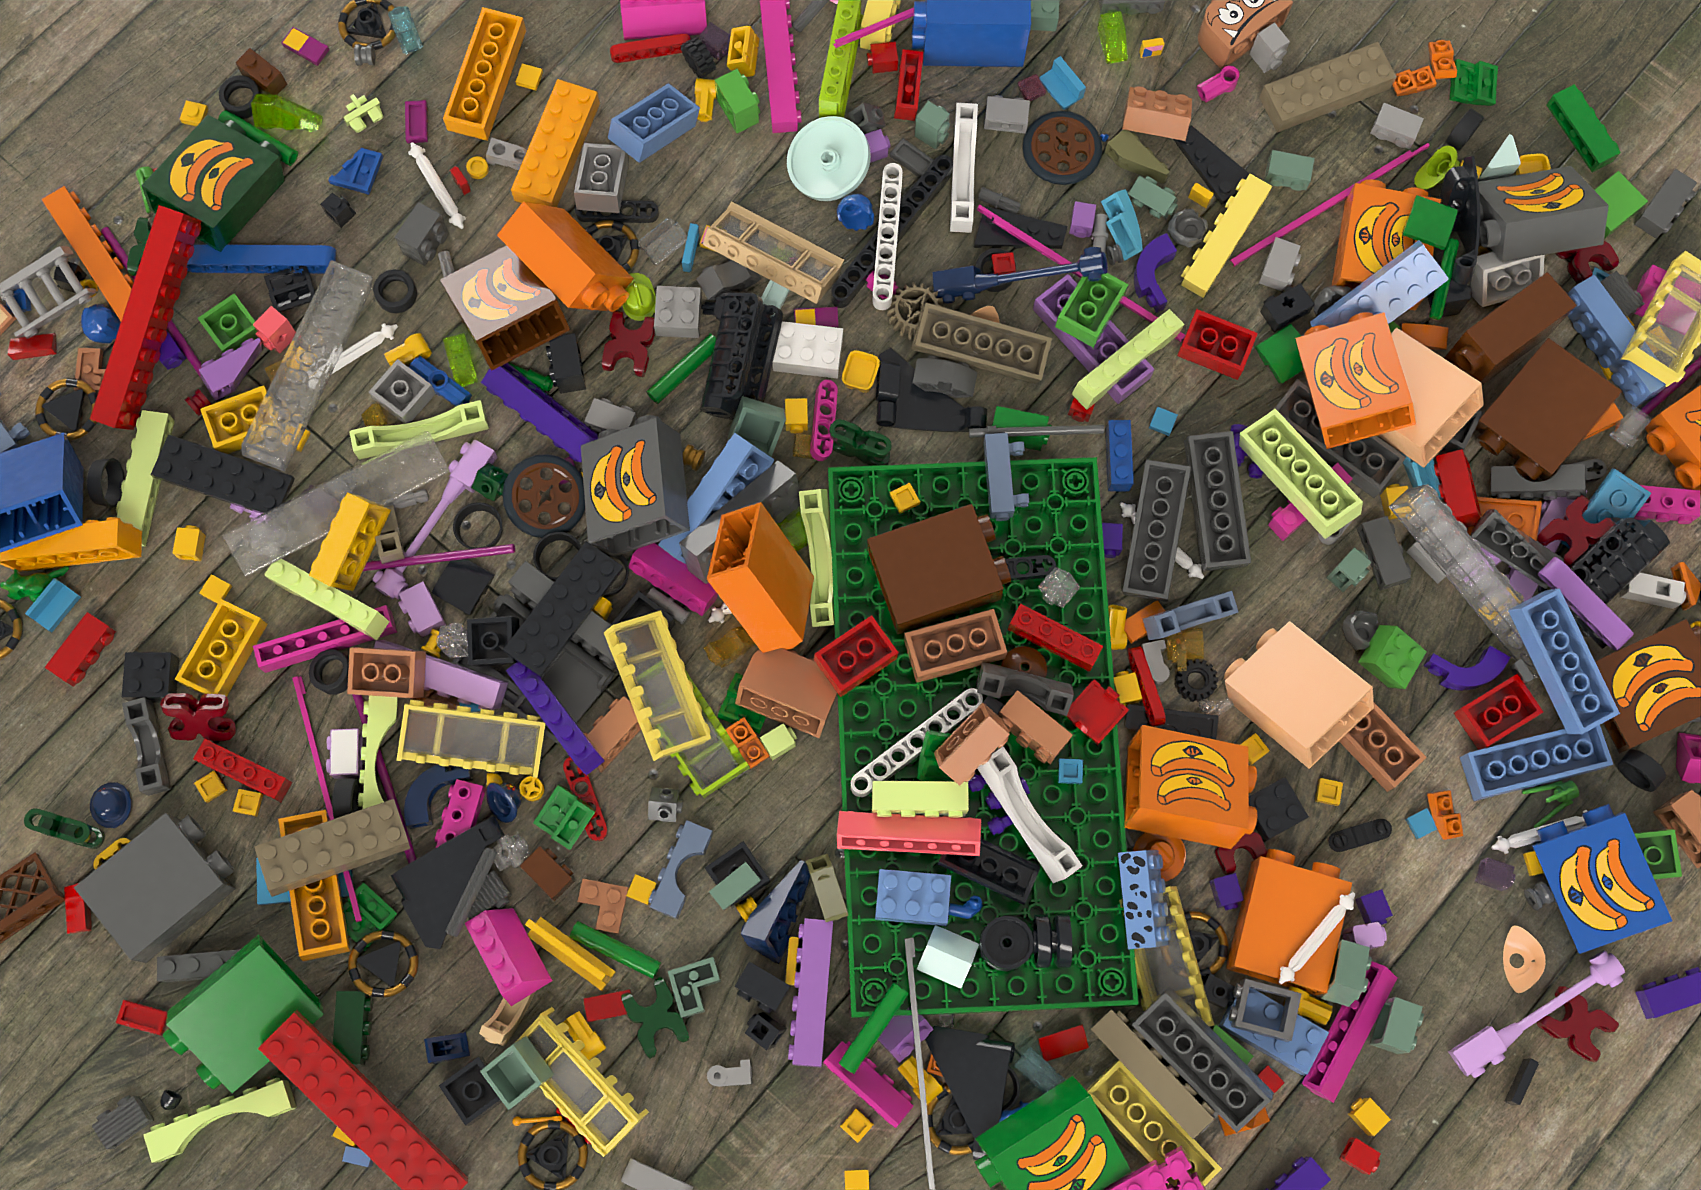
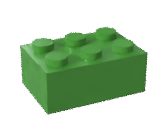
M1108 273L1102 274V279L1099 281H1088V277L1082 276L1059 314L1055 326L1093 348L1121 303L1129 285Z

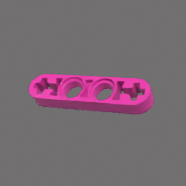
M823 380L818 385L815 394L810 453L817 461L826 460L833 449V440L830 437L829 429L830 425L835 421L838 388L831 380ZM825 387H827L828 391L830 392L827 396V399H824L826 397V390H824ZM820 406L828 407L830 414L824 415L821 413ZM818 426H825L828 429V434H821L818 431ZM821 441H824V443L822 444V450L825 452L823 454H821L820 449H818V447L821 445Z

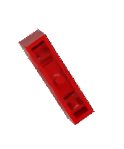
M1021 603L1008 627L1009 631L1089 672L1103 648L1097 642Z
M205 738L193 758L195 761L282 803L293 783L285 777Z

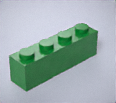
M1575 84L1551 97L1546 104L1592 173L1612 163L1621 152L1617 143L1609 136L1606 127L1601 124L1594 109L1588 105L1583 93L1577 89Z

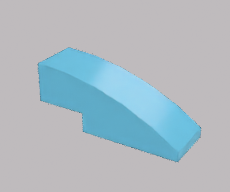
M1126 189L1118 191L1102 200L1101 203L1110 219L1106 224L1116 244L1121 248L1124 261L1143 251L1139 224Z
M1404 455L1406 457L1403 461L1405 470L1421 505L1443 499L1439 491V479L1434 470V460L1432 459L1423 468Z

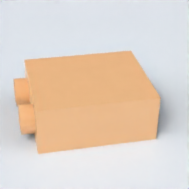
M1396 328L1391 335L1413 402L1416 424L1377 436L1424 468L1484 405L1482 383Z
M1290 621L1279 631H1276L1274 628L1266 631L1256 645L1258 651L1247 661L1242 658L1235 660L1228 667L1224 675L1228 701L1309 769L1374 708L1373 687Z

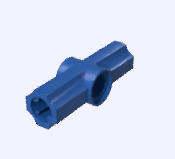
M421 356L411 362L409 368L429 382L436 395L442 396L455 407L470 402L472 394L449 378L444 371L437 369ZM445 380L443 385H435L437 381Z

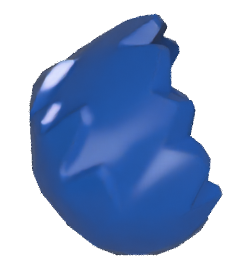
M852 194L844 197L837 207L838 220L847 229L855 231L859 229L866 230L868 226L873 224L874 213L872 203L862 194Z
M95 304L89 308H84L81 316V327L87 338L97 343H111L113 339H116L121 321L114 311L105 307L104 304Z

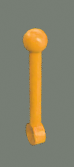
M516 1116L513 1118L512 1123L515 1126H519L521 1123L543 1122L547 1120L562 1121V1116L520 1118Z

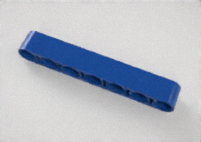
M193 245L194 253L189 258L187 264V271L193 273H276L287 268L291 271L292 267L296 271L293 273H302L303 269H299V266H307L310 274H330L335 271L336 249L325 245H226L219 252L209 245Z

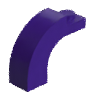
M1167 233L1155 238L1143 249L1134 271V288L1138 298L1147 295V303L1151 308L1155 309L1156 313L1164 310L1168 301L1156 282L1155 270L1159 266L1173 260L1177 252Z
M1489 646L1483 650L1479 660L1473 667H1458L1434 653L1426 659L1423 666L1428 668L1431 674L1443 677L1439 685L1452 690L1467 691L1479 688L1496 678L1507 665L1510 656Z

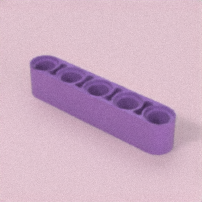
M1553 557L1539 571L1538 576L1551 589L1560 588L1567 605L1611 649L1618 651L1634 635L1631 629L1559 558Z

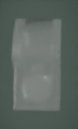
M1635 405L1629 408L1623 415L1624 418L1616 424L1609 434V437L1626 449L1629 446L1632 447L1637 442L1639 434L1651 421V417Z

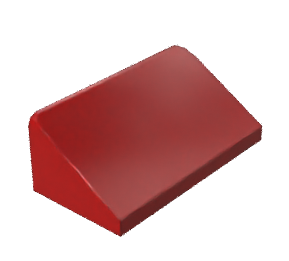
M56 334L35 335L31 338H12L8 347V356L12 360L55 355L57 354Z
M77 884L64 887L67 934L92 931L91 910L74 889Z
M1083 1024L1036 1039L1044 1062L1089 1048Z

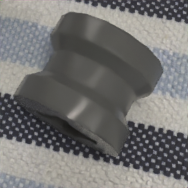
M355 44L354 58L357 66H361L363 63L375 65L376 55L373 44H368L367 46Z
M1542 881L1537 883L1535 888L1524 890L1527 902L1536 911L1541 909L1543 904L1554 902L1551 890Z

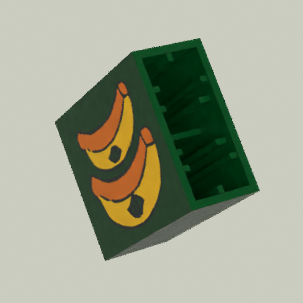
M207 115L141 186L150 211L156 214L160 205L201 220V231L196 238L221 252L285 182L280 162L282 155L268 141L263 140L258 144L249 139L243 128L236 122L226 120L222 123L214 117Z

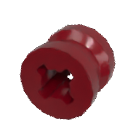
M199 388L195 390L193 396L184 399L198 416L202 414L201 408L212 405Z

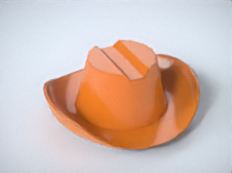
M1145 832L1135 842L1133 851L1158 850L1159 855L1161 854L1163 859V868L1160 869L1161 878L1165 882L1175 878L1181 872L1186 860V849L1181 839Z

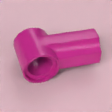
M1226 66L1219 74L1197 85L1196 89L1201 100L1208 102L1224 92H1232L1237 85L1239 71L1234 66ZM1225 77H1229L1233 81H1227Z

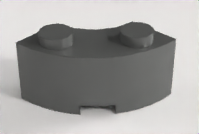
M730 259L729 262L706 267L696 279L707 299L716 300L717 296L721 297L723 293H729L736 289L738 292H742L762 278L758 273Z
M929 355L927 358L917 359L913 384L924 391L939 392L950 395L953 398L973 397L977 372L970 369V365L966 363L940 360L936 356Z

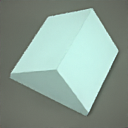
M1509 134L1478 179V182L1512 176L1520 166V158L1512 135Z
M935 925L917 970L961 989L979 944Z

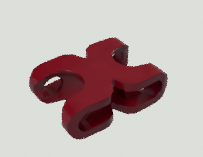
M1604 241L1603 245L1555 253L1561 259L1571 260L1567 265V271L1577 284L1593 275L1588 264L1589 262L1597 263L1605 271L1613 270L1619 264L1616 252L1606 241Z
M617 310L613 312L609 325L612 340L605 344L602 356V368L604 371H613L618 360L630 358L634 361L635 376L645 377L649 363L646 348L650 347L654 341L655 317L647 316L640 328L629 330L624 326L623 312Z
M1584 495L1578 497L1566 508L1564 520L1560 518L1552 520L1539 533L1537 541L1543 546H1547L1555 540L1566 542L1570 550L1564 556V563L1568 567L1588 550L1589 544L1593 545L1615 524L1610 518H1605L1597 524L1585 521L1582 514L1588 508L1589 499Z
M172 693L166 695L160 702L162 711L166 716L176 717L168 727L170 737L174 740L191 741L196 739L197 734H200L209 741H226L233 738L236 734L234 721L230 718L222 717L226 714L230 705L225 695L204 694L198 701L193 695L188 693Z
M1258 833L1244 834L1232 849L1223 847L1215 849V858L1225 875L1233 874L1236 870L1234 860L1236 849L1243 848L1247 850L1253 860L1260 856L1266 858L1267 850Z
M1559 986L1555 992V997L1559 996L1569 988L1565 986ZM1579 994L1563 1004L1565 1015L1561 1021L1551 1016H1545L1537 1021V1026L1551 1037L1556 1039L1568 1038L1567 1045L1569 1049L1589 1062H1597L1601 1056L1600 1051L1591 1043V1031L1596 1027L1610 1033L1616 1032L1619 1027V1023L1604 1011L1597 1009L1588 1011L1586 999Z

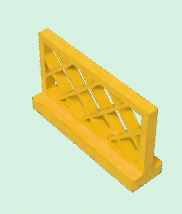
M542 917L536 923L530 919L526 922L525 925L531 929L528 933L531 940L599 990H604L616 971Z

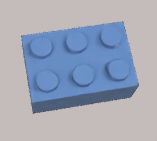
M880 869L875 920L946 926L948 924L951 875Z

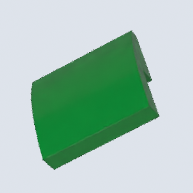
M1456 59L1454 63L1457 68L1456 78H1451L1450 100L1473 105H1495L1498 66L1483 61L1473 64Z
M1416 195L1402 235L1444 250L1458 210Z
M1291 324L1255 346L1264 365H1269L1279 384L1284 383L1304 370L1296 343V338L1301 337V335Z
M735 673L717 718L734 724L745 717L753 731L760 734L767 717L735 704L739 684L743 678V675Z
M926 731L918 765L917 779L919 781L955 782L939 768L934 754L951 734Z
M558 784L533 824L552 835V839L571 850L596 811L567 788Z
M364 882L355 890L362 921L356 922L350 897L347 898L348 902L343 906L347 933L355 943L369 933L385 930L397 916V913ZM375 941L367 944L363 950L366 951Z

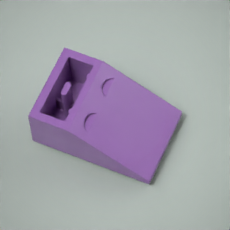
M253 338L248 339L237 350L229 349L221 355L222 358L216 361L211 359L201 365L202 368L199 369L201 379L215 402L237 389L262 351L260 338L255 340Z

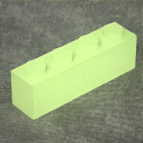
M942 781L872 782V813H877L878 817H891V813H901V817H915V813H925V817H939V814H949V817L960 818L968 812V782H963L960 786L956 782Z

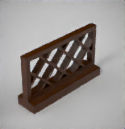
M36 852L0 875V900L3 891L12 893L9 905L0 904V908L7 909L5 918L0 920V944L65 901L63 893L57 889L39 854ZM35 861L37 865L35 875L25 874L27 866ZM12 876L18 877L14 889L5 888L7 879ZM24 878L33 879L29 892L20 890ZM39 880L46 881L49 886L41 894L35 893ZM18 894L28 895L23 906H15Z

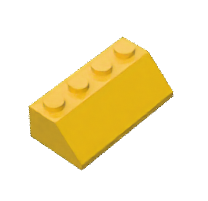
M347 492L340 503V509L336 517L331 522L329 533L321 544V550L312 563L309 576L330 587L354 591L376 544L375 537L380 535L391 509Z

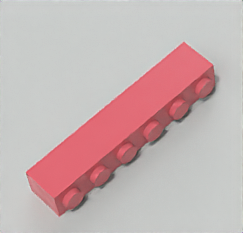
M839 811L837 827V848L980 856L981 819L971 817L952 818L949 816L925 817V815L901 817V814H891V817H878L877 813Z

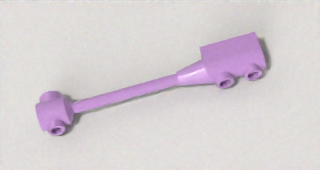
M473 440L471 444L468 442L464 443L460 450V453L463 455L459 462L453 460L448 467V472L451 474L441 501L405 552V557L416 554L448 505L465 489L472 493L475 492L471 487L477 471L487 463L493 465L498 458L493 449L477 440ZM407 566L386 568L384 572L381 570L377 571L373 577V582L376 583L374 588L391 599H394V597L401 599L399 593L408 588V584L405 583L406 580L403 576Z
M1606 950L1596 954L1589 960L1592 965L1590 966V975L1518 1023L1510 1024L1499 1031H1495L1492 1026H1486L1448 1051V1053L1465 1076L1472 1075L1473 1078L1480 1076L1486 1071L1483 1067L1490 1061L1493 1065H1496L1506 1058L1503 1053L1507 1051V1048L1525 1029L1595 983L1603 986L1609 984L1611 988L1620 984L1623 981L1621 975L1625 973V970L1619 960L1613 954H1608Z

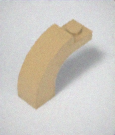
M535 992L513 1006H510L503 997L494 1015L482 1025L479 1034L490 1043L504 1046L519 1026Z

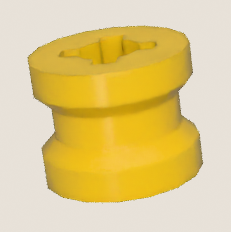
M532 776L524 778L519 787L522 796L532 802L541 799L545 791L542 782Z
M749 896L746 902L737 904L735 907L743 920L747 922L750 914L756 909L757 904Z

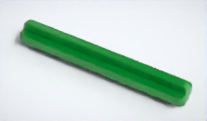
M1449 238L1444 249L1440 267L1449 280L1435 289L1429 314L1431 319L1440 320L1443 315L1459 246L1457 239Z

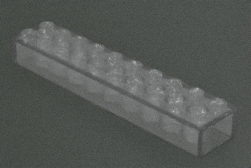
M333 260L330 261L241 445L242 456L283 472L286 471L371 292L372 276Z
M424 431L231 529L221 536L242 574L247 577L328 535L331 522L336 517L340 509V503L347 492L384 506L450 472L430 432Z
M1425 484L1407 489L1388 507L1516 661L1523 659L1533 677L1539 678L1540 676L1508 612L1509 609L1524 602L1522 594L1515 591L1509 584L1510 580L1508 577L1499 572L1495 567L1494 560L1485 555L1481 550L1479 542L1471 538L1466 532L1465 525L1457 521L1452 515L1451 508L1438 498V493L1433 487Z

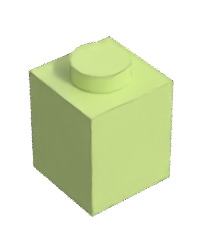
M784 723L760 737V741L772 761L796 747L794 740L797 737L792 728H786Z

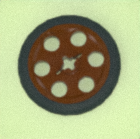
M1067 111L1050 112L1035 120L1027 129L1022 146L1023 155L1028 167L1041 179L1060 185L1074 184L1090 176L1099 165L1103 148L1101 138L1090 121L1081 115ZM1063 124L1068 130L1061 133L1056 130V126ZM1046 134L1050 140L1043 143L1039 141L1038 136ZM1083 134L1086 140L1078 142L1075 140V135ZM1059 144H1061L1062 146L1066 145V151H1064L1063 149L1059 150ZM1046 153L1050 156V160L1043 162L1039 159V155ZM1078 153H1083L1086 155L1087 160L1080 162L1075 156ZM1060 163H1066L1069 166V170L1063 172L1057 166Z
M543 454L526 458L510 471L505 480L502 496L506 514L518 529L530 536L543 538L553 532L567 533L578 524L586 510L582 475L570 462L558 456ZM549 468L553 474L550 480H543L540 477L541 469ZM523 478H529L532 481L533 486L530 490H523L520 487V481ZM563 480L571 483V490L567 493L559 489V483ZM552 485L553 487L549 494L551 500H545L538 507L542 497L539 493H545ZM522 500H528L531 503L532 508L529 512L525 513L519 509V503ZM562 502L568 503L570 506V512L566 515H562L558 511V505ZM542 512L550 515V522L547 525L540 524L538 521V515Z

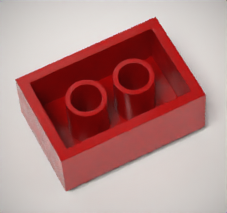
M1196 309L1177 356L1238 380L1244 370L1258 333Z
M1463 449L1436 456L1437 463L1434 464V470L1440 483H1442L1438 485L1440 495L1444 502L1447 503V505L1443 506L1446 519L1454 524L1457 529L1475 526V523L1482 517L1469 460Z
M871 615L814 654V661L838 695L842 697L895 661L899 652Z
M1516 674L1454 712V715L1477 749L1481 750L1542 714L1543 710L1519 675Z

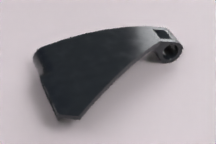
M1474 156L1465 157L1462 166L1453 167L1448 170L1440 192V198L1443 203L1448 207L1458 210L1452 231L1457 232L1466 254L1456 260L1451 278L1454 282L1461 285L1469 284L1472 280L1479 248L1480 194Z
M892 348L879 354L880 362L877 371L875 397L876 401H878L877 425L937 432H969V429L986 428V408L979 406L964 408L946 394L922 390L913 384L915 369Z
M491 817L452 838L391 875L403 897L401 899L402 905L425 947L442 948L447 935L446 928L484 849L505 837L495 817Z
M934 1026L925 1041L974 1137L973 1160H978L984 1156V1153L975 1138L999 1123L1002 1115L1009 1063L1013 1062L1015 1043L991 1039L988 1035Z

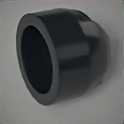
M164 1090L160 1099L161 1107L164 1110L175 1109L180 1104L182 1096L174 1091Z

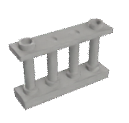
M69 246L55 248L0 283V299L7 302L22 326L20 330L14 333L16 337L31 338L35 336L39 328L79 303L83 305L91 301V296L97 293L95 288L84 289L67 263L69 261L68 257L73 255ZM54 266L60 267L76 295L68 300H65L49 274L51 272L49 269ZM36 277L42 278L58 304L57 307L49 312L31 285L32 280ZM19 288L25 291L40 315L39 318L31 323L13 297L15 295L14 291Z

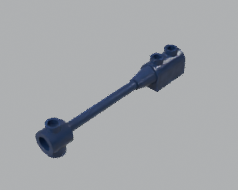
M1089 247L1084 249V255L1080 256L1077 263L1001 275L981 274V270L975 266L932 272L934 292L938 291L936 298H943V303L949 304L954 303L955 297L962 296V300L965 301L974 300L975 294L1000 285V283L1077 271L1083 277H1088V281H1099L1102 279L1101 275L1107 273L1108 266L1106 255L1102 252L1101 247Z

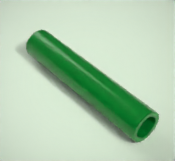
M224 110L219 115L218 120L224 123L226 120L236 122L246 132L247 137L259 144L265 140L273 144L280 151L283 163L292 166L296 162L298 151L227 110Z
M708 334L646 391L647 395L656 404H659L713 354L716 337Z
M579 921L576 922L570 933L569 938L654 979L661 966L660 961Z
M893 982L839 1061L842 1067L855 1074L909 995L906 990Z

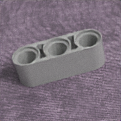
M630 1158L620 1180L637 1190H693L694 1188L679 1179Z

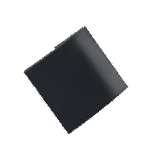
M299 266V269H303L302 273H293L296 271L292 267L291 271L287 268L264 276L273 308L279 313L318 300L307 266Z
M469 559L452 560L446 566L431 593L466 614L471 615L481 596L486 594L495 574Z

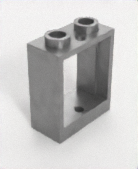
M1243 979L1240 983H1237L1234 990V997L1237 998L1235 1007H1231L1229 1013V1021H1232L1231 1027L1285 1042L1292 1041L1301 993L1249 979ZM1249 988L1286 997L1279 1031L1242 1022Z

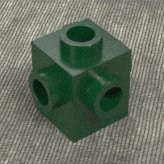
M487 463L477 471L471 488L482 494L485 498L495 501L502 496L508 474L501 468Z

